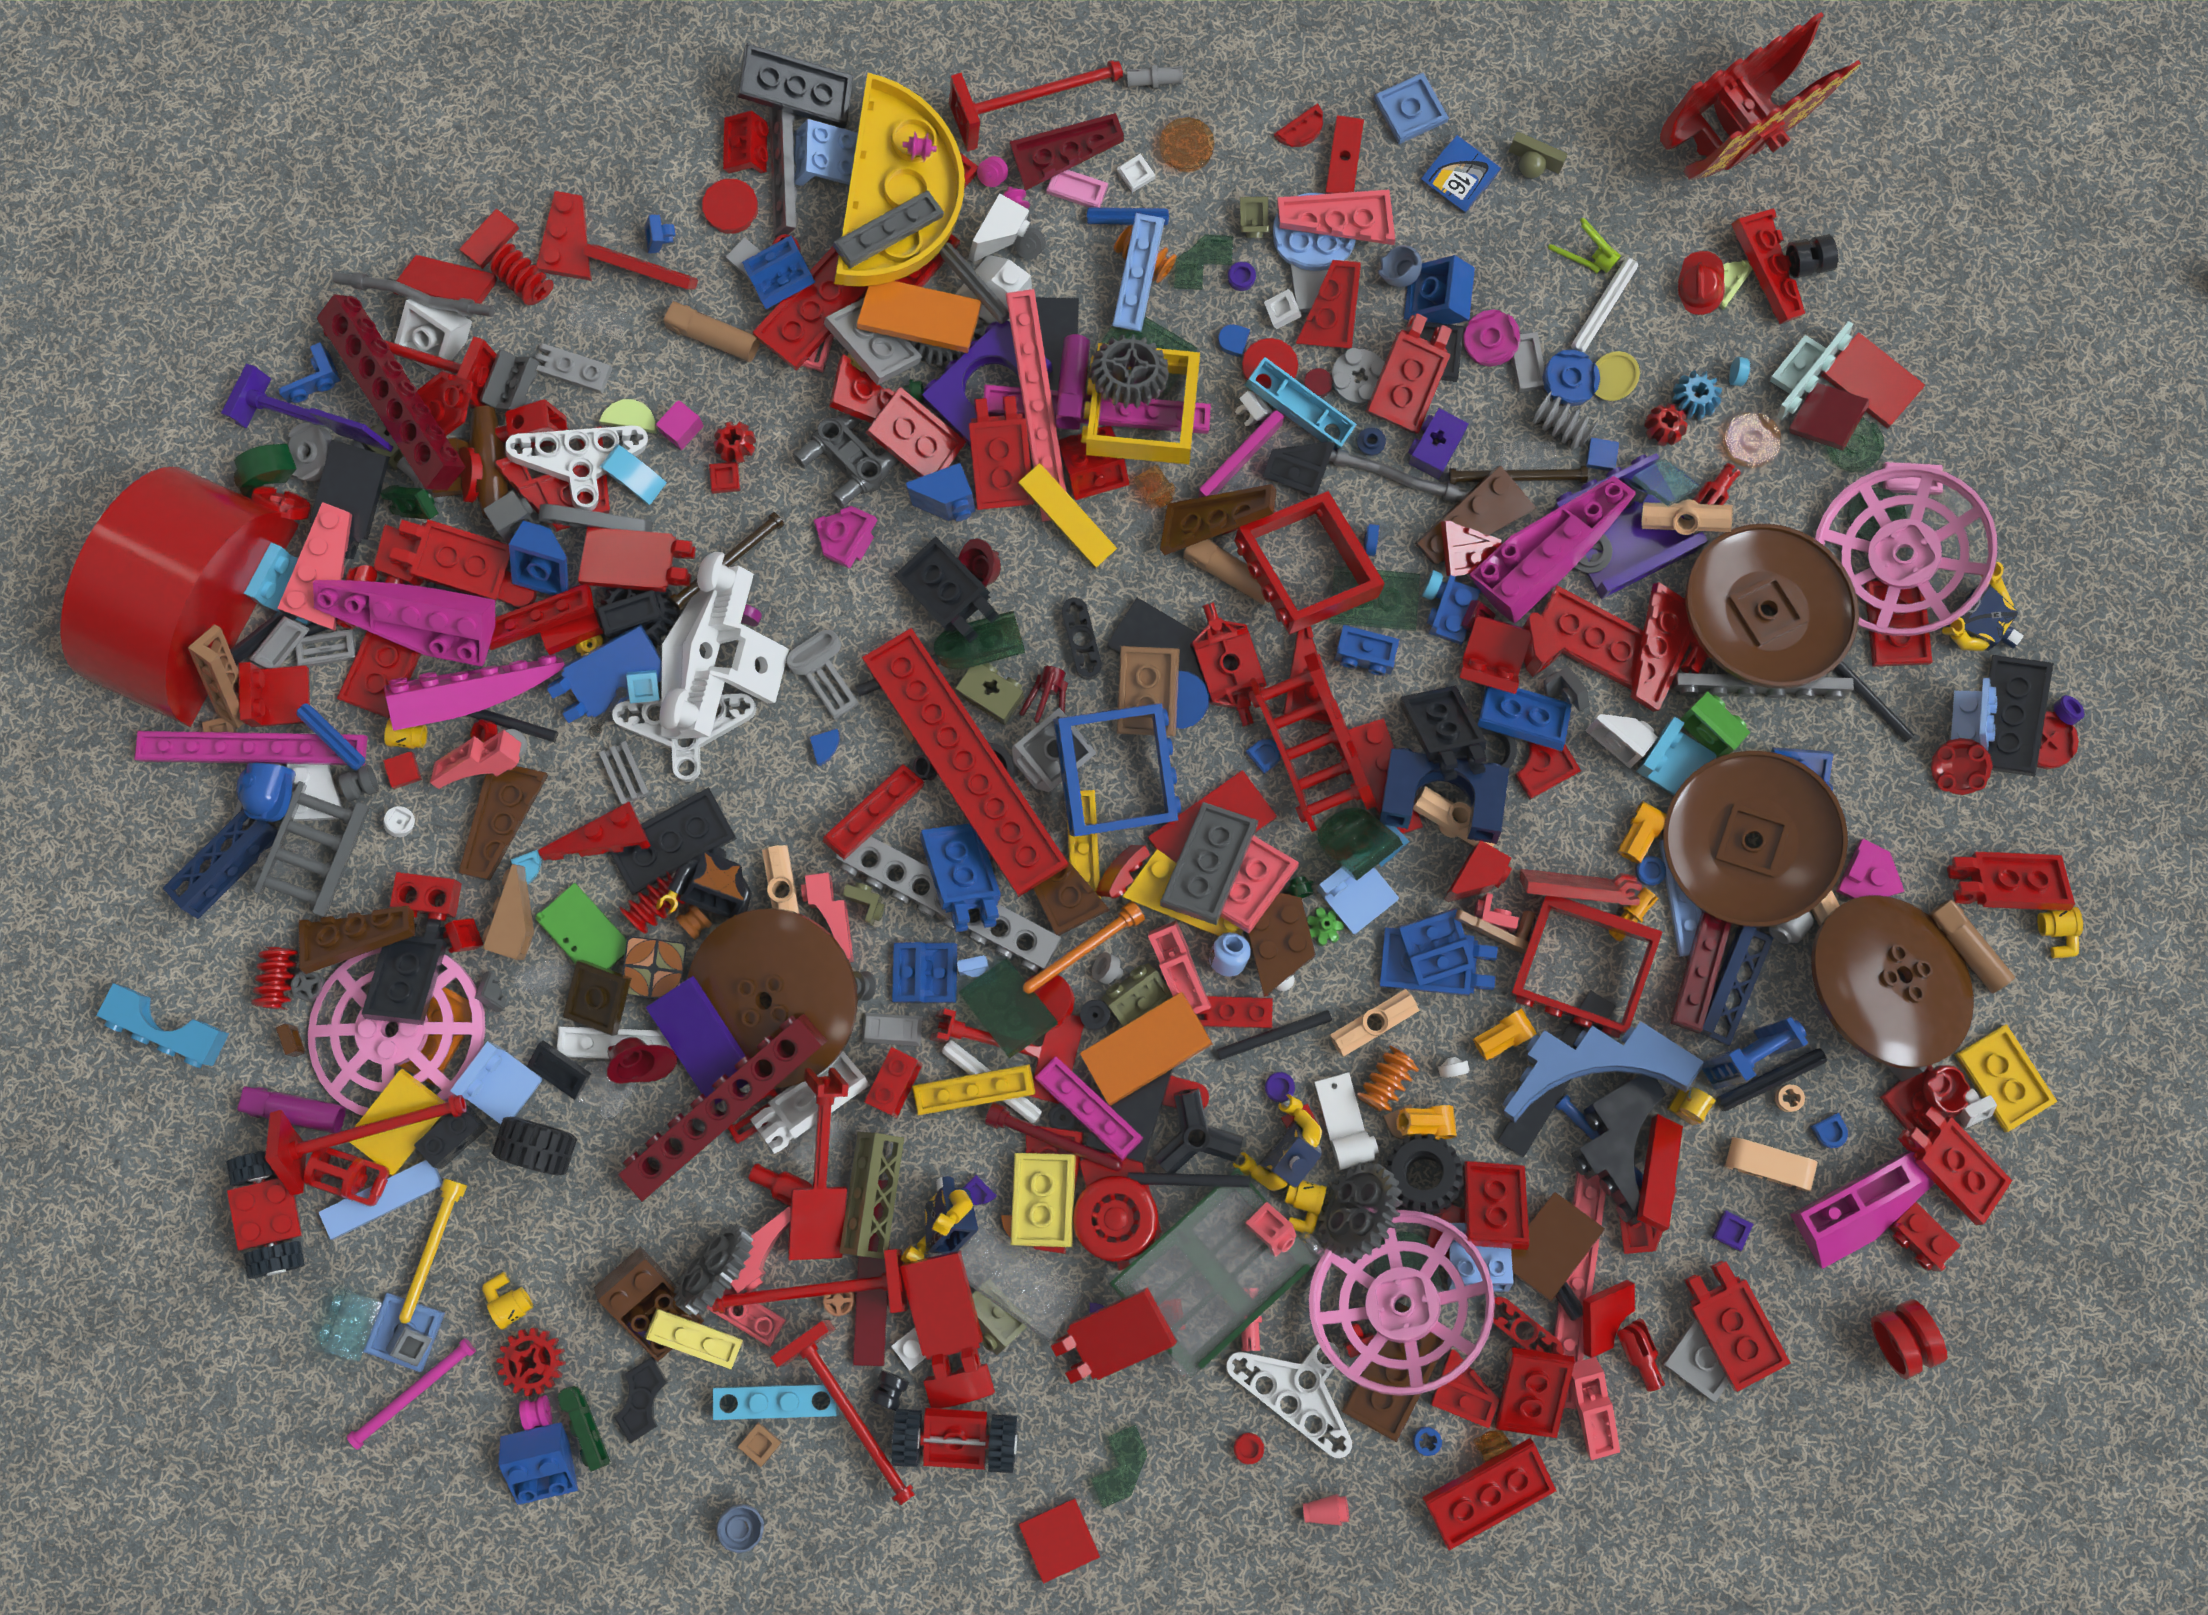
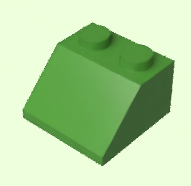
M1708 691L1679 719L1684 722L1683 727L1701 745L1716 754V758L1733 752L1750 734L1744 720L1737 715H1732L1725 708L1723 700L1714 694L1711 695Z

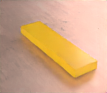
M1040 463L1018 482L1095 568L1117 549Z
M1095 790L1080 791L1085 825L1097 823ZM1068 826L1069 862L1090 887L1096 891L1100 882L1097 833L1074 837L1070 835Z
M1030 1064L912 1086L918 1115L1035 1094Z

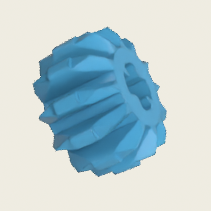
M1695 370L1689 374V377L1683 375L1679 379V384H1675L1673 387V392L1676 395L1672 398V403L1680 404L1677 411H1688L1686 414L1687 419H1690L1694 413L1698 420L1703 419L1705 414L1711 416L1715 412V407H1718L1721 403V398L1718 396L1721 394L1722 388L1714 386L1717 378L1707 379V371L1703 372L1700 377ZM1696 392L1700 394L1698 398L1694 396Z

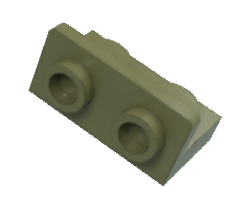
M1149 963L1134 968L1127 979L1110 986L1106 990V994L1101 998L1122 1027L1173 997L1157 970Z
M990 1279L972 1294L983 1336L981 1343L988 1351H993L998 1355L1030 1323Z

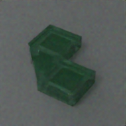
M1205 234L1192 248L1182 253L1176 259L1174 288L1202 290L1204 264L1232 265L1233 236Z
M1136 1424L1107 1436L1119 1466L1091 1478L1103 1508L1132 1496L1148 1455Z

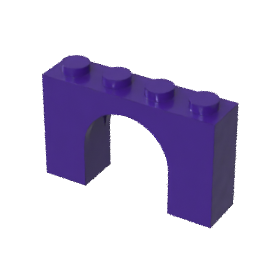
M1008 320L1003 324L993 321L986 328L984 336L978 341L974 340L971 342L969 352L965 353L958 361H951L945 368V373L938 380L934 379L929 382L922 394L925 403L962 437L969 446L968 423H971V418H976L975 406L969 402L965 395L966 384L970 376L980 367L989 364H999L1008 367L1019 377L1011 325ZM1045 357L1047 373L1049 375L1053 368L1051 362Z

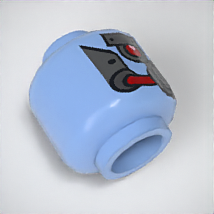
M1228 932L1221 934L1216 938L1209 953L1211 967L1222 976L1231 977L1238 975L1244 970L1250 958V945L1243 936L1237 933Z

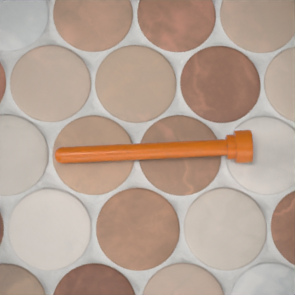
M1133 901L1127 903L1121 908L1122 911L1118 913V918L1024 983L1023 991L1027 994L1034 992L1124 927L1129 928L1139 925L1145 920L1141 909Z

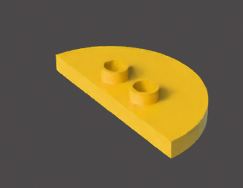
M867 73L841 237L927 190L941 207L944 215L941 219L850 269L840 255H838L834 284L880 285L906 277L930 262L947 243L956 225L964 197L965 178L963 162L957 143L946 123L925 100L913 91L895 81L872 73ZM914 131H916L918 138H924L928 133V139L932 140L931 146H937L936 152L931 151L930 157H926L925 162H923L922 156L916 155L911 160V154H907L908 148L902 147L903 141L908 142L909 136L913 137Z

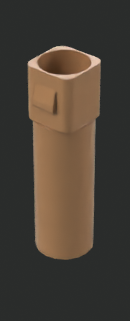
M673 301L664 317L666 328L674 331L676 334L692 338L747 362H751L759 349L760 342L753 334L697 312V310L690 308L688 305H682Z
M1210 539L1185 549L1184 559L1191 562L1195 567L1207 571L1260 604L1265 605L1267 603L1262 595L1261 586L1256 579L1251 577L1247 567L1248 564L1212 543Z
M1949 899L1928 915L1934 920L1936 926L1946 934L1948 940L1991 994L1999 991L2014 980L2015 976L1964 915V910L1957 906L1952 899Z

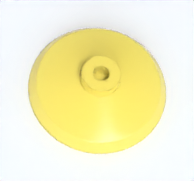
M1616 351L1608 353L1595 363L1600 374V383L1595 394L1601 399L1608 401L1620 400L1629 395L1639 381V365L1635 358L1626 352Z

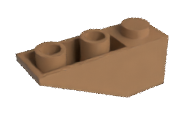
M512 864L511 868H508L503 876L502 885H504L501 897H497L494 902L492 912L495 915L492 923L484 931L483 941L485 944L483 949L515 960H524L534 935L525 867Z

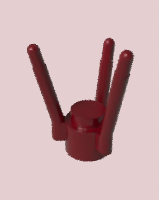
M1044 666L1042 675H1037L1036 682L1020 711V715L1024 716L1039 689L1043 693L1034 718L1035 723L1040 722L1049 694L1056 695L1058 691L1059 708L1065 714V697L1068 682L1064 681L1066 672L1054 666Z

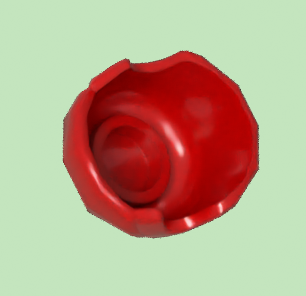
M1939 1065L1925 1076L1922 1088L1926 1102L1935 1109L1946 1113H1958L1967 1107L1968 1102L1965 1100V1096L1970 1090V1086L1966 1082L1963 1073L1955 1066Z

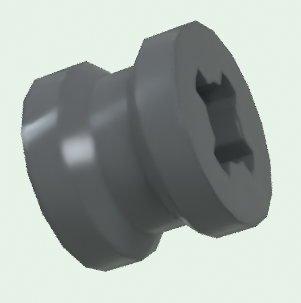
M302 971L293 978L291 989L295 997L307 1002H315L317 996L322 991L326 979L318 973L311 972L305 974Z

